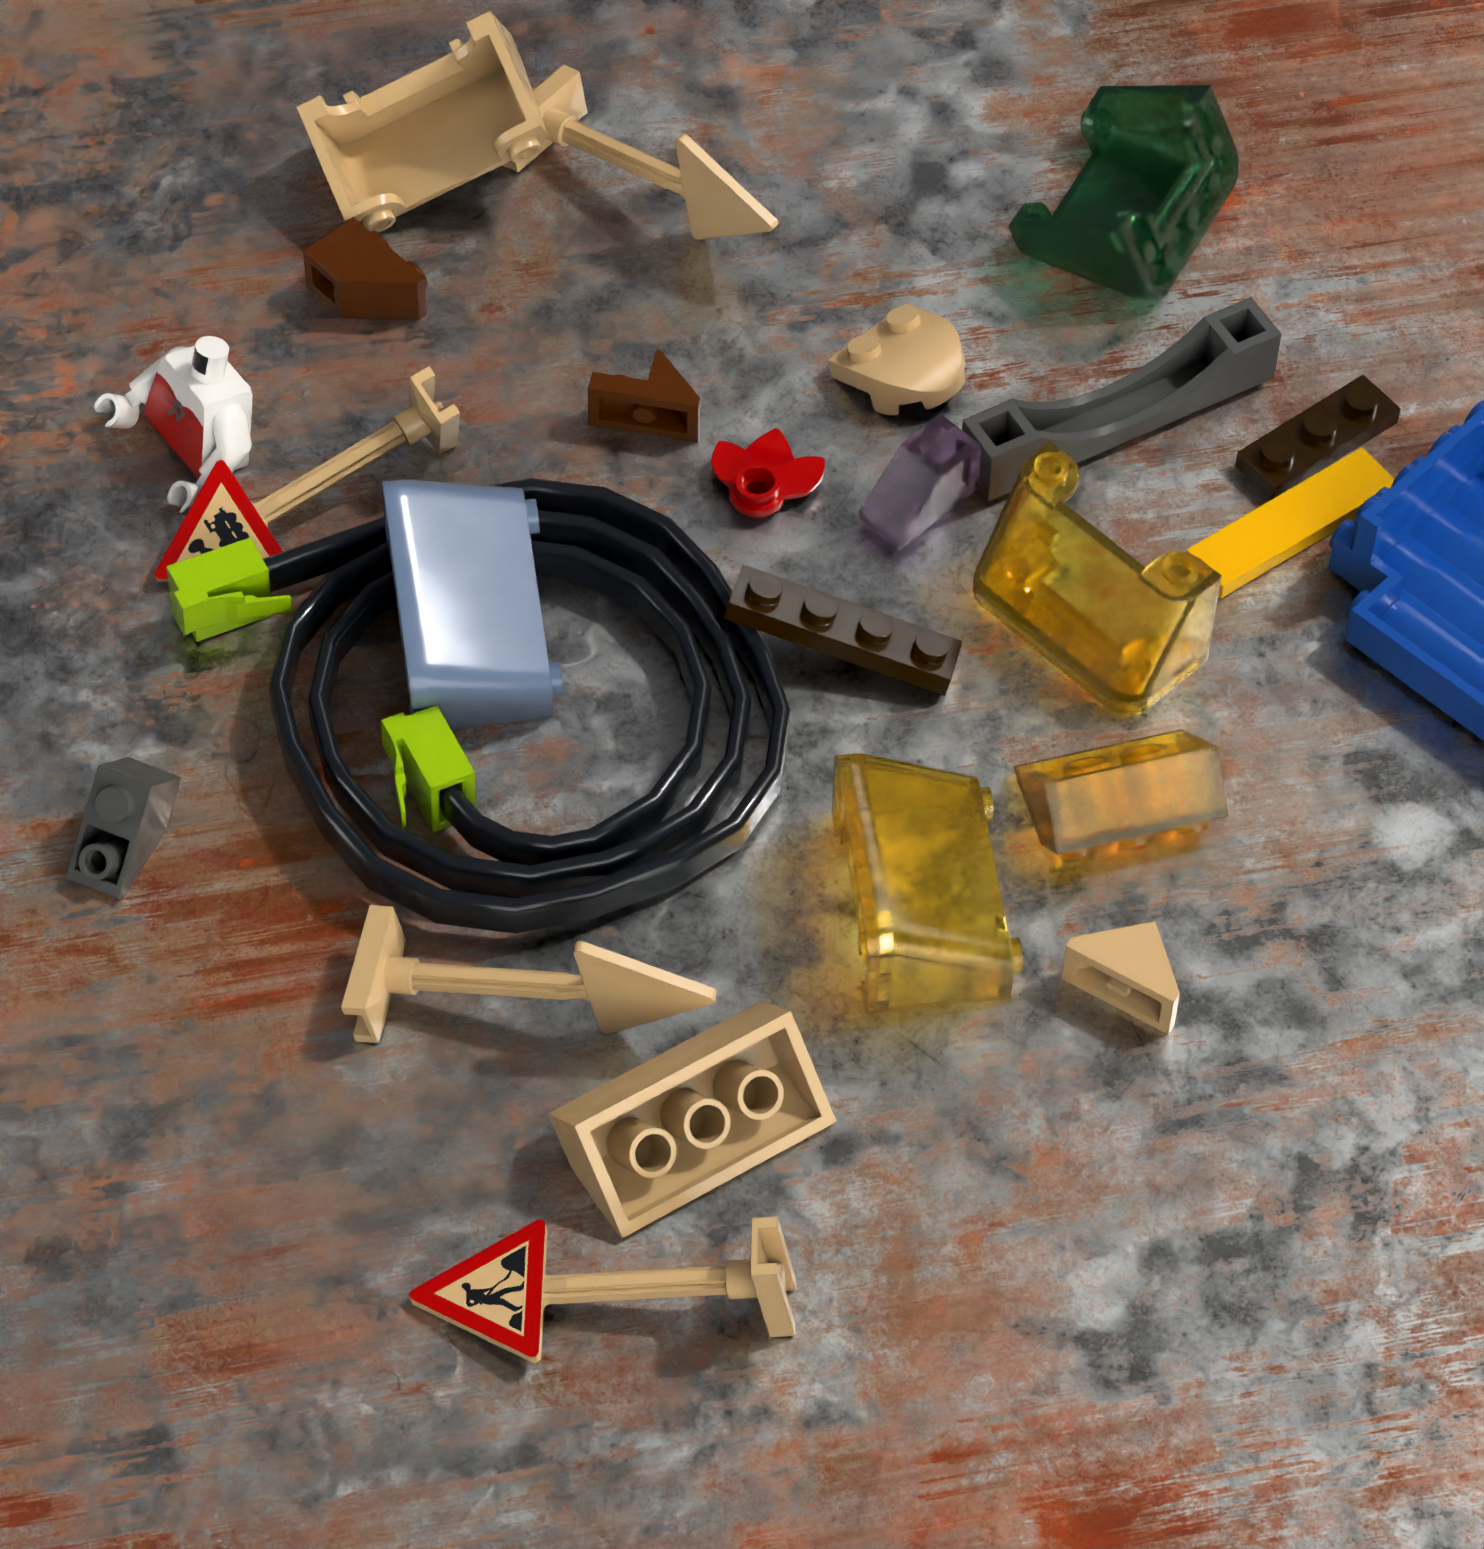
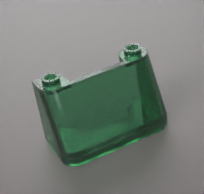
M1211 85L1100 86L1087 109L1084 110L1080 122L1082 135L1087 140L1092 155L1057 209L1051 215L1047 206L1041 202L1025 203L1008 227L1021 253L1030 258L1137 300H1161L1170 291L1235 186L1239 173L1237 148Z

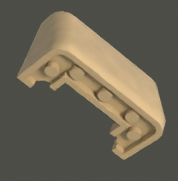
M491 11L466 22L471 35L467 43L464 44L459 38L449 42L452 53L361 98L354 91H350L343 95L346 104L327 106L324 98L319 95L297 106L299 115L345 222L354 217L370 232L384 231L396 222L395 217L507 162H523L540 153L542 150L541 144L548 137L545 125L513 37Z

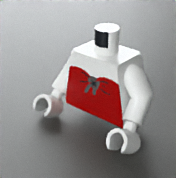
M215 336L201 337L196 341L195 346L192 347L178 346L169 350L129 383L131 390L125 395L102 394L98 397L94 406L96 412L110 413L115 411L114 417L105 424L106 427L126 429L136 424L140 414L139 405L141 403L145 404L143 414L198 478L196 483L183 480L177 481L168 492L167 500L169 504L182 507L180 510L182 515H187L218 460L225 461L232 473L237 469L248 466L249 452L252 445L250 433L253 395L250 386L227 361L229 354L228 344L223 339Z

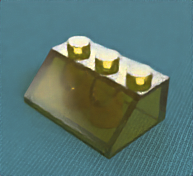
M1183 729L1014 766L1016 780L1041 845L1055 854H1061L1062 859L1072 860L1089 857L1097 853L1096 846L1116 841L1122 847L1147 844L1154 840L1153 833L1174 828L1178 834L1205 831L1211 828L1210 820L1229 816L1218 746Z

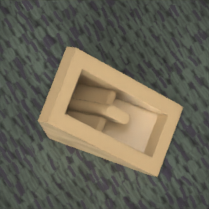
M1156 921L1070 938L1065 946L1062 980L1166 1034L1170 1033L1175 1024L1180 992Z

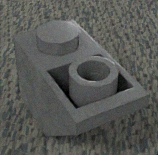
M130 757L98 765L66 878L117 899L124 898L165 834L181 777Z

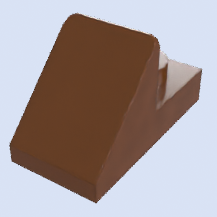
M657 349L655 352L648 381L630 378L625 375L592 372L587 388L588 425L698 443L700 437V397L661 350Z

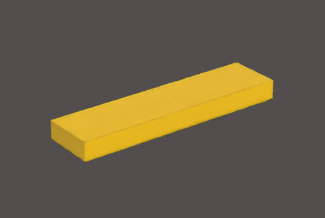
M1361 447L1186 550L1185 562L1220 598H1223L1335 532L1338 526L1345 520L1351 519L1353 521L1363 503L1371 496H1374L1380 489L1384 487L1391 488L1394 478Z

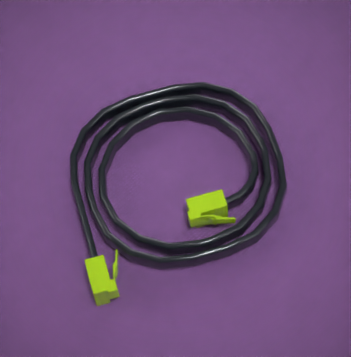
M535 478L490 485L522 488L525 500L536 499L540 533L530 534L536 576L575 581L633 609L675 653L691 700L685 745L651 791L590 829L554 836L514 831L483 816L476 809L475 771L437 705L407 716L401 712L381 720L382 746L394 766V786L402 827L406 826L404 797L408 789L432 833L453 826L471 847L499 861L457 856L395 825L354 779L340 754L329 713L339 664L379 615L397 606L384 517L264 559L250 537L168 565L167 576L169 578L171 613L183 635L192 633L196 642L275 614L292 613L290 595L271 597V593L326 574L284 625L269 686L270 708L285 766L321 835L369 890L436 924L518 934L597 918L673 889L740 849L780 793L790 729L791 710L770 649L758 630L724 619L733 590L718 566L670 517L606 487ZM355 597L354 600L323 636L308 698L309 720L325 780L337 803L383 856L450 890L441 889L379 858L336 809L301 744L290 702L301 651L338 606ZM694 632L715 666L731 714L724 758L689 806L663 821L700 770L711 707L712 688L693 634ZM734 645L754 677L771 727L764 770L731 816L703 833L739 783L750 721L751 698L733 648Z

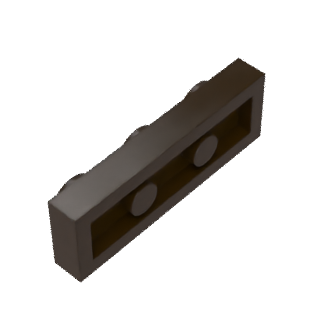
M1363 374L1238 451L1235 467L1272 500L1397 424L1401 408Z

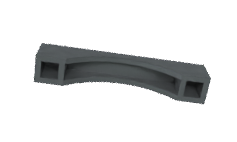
M1249 297L1203 317L1185 336L1160 356L1135 372L1103 388L1077 397L1051 402H1027L1010 399L963 419L959 463L989 502L1273 379L1282 334L1254 299Z

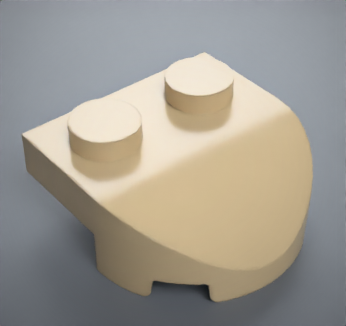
M906 302L891 310L884 319L865 333L850 340L846 347L827 360L832 378L869 393L874 411L885 415H898L899 405L920 401L925 409H932L957 394L966 381L964 372L965 356L954 325L942 316Z

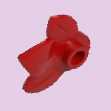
M774 428L757 438L746 449L727 441H718L712 453L711 465L715 476L729 487V500L737 511L751 517H764L778 511L785 500L804 497L814 491L822 481L825 459L817 456H805L794 459L785 436L778 428Z

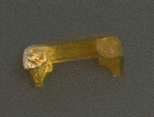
M1049 441L1029 456L1022 465L976 566L973 579L974 598L982 608L1107 709L1116 714L1127 716L1140 714L1149 709L1208 661L1222 575L1200 558L1191 553L1181 551L1167 552L1156 558L1148 566L1142 565L1064 503L1076 492L1080 472L1078 465L1073 459Z
M862 753L836 755L834 757L831 813L835 837L839 836L840 844L845 845L859 928L858 951L859 956L862 955L863 965L866 967L865 981H861L865 1013L1011 999L1013 974L1023 973V955L1019 937L1009 938L987 824L994 820L993 798L990 787H980L977 776Z

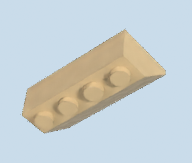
M764 1001L748 1007L548 1114L571 1169L616 1234L621 1238L630 1235L837 1122L792 1012Z

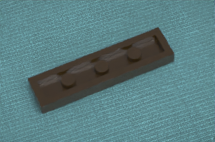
M744 564L742 565L724 619L944 696L951 682L963 642Z

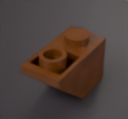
M354 217L303 250L306 287L342 318L420 320L428 315L426 293L428 282L420 267L412 261L406 262L389 247L381 234L376 231L370 232Z

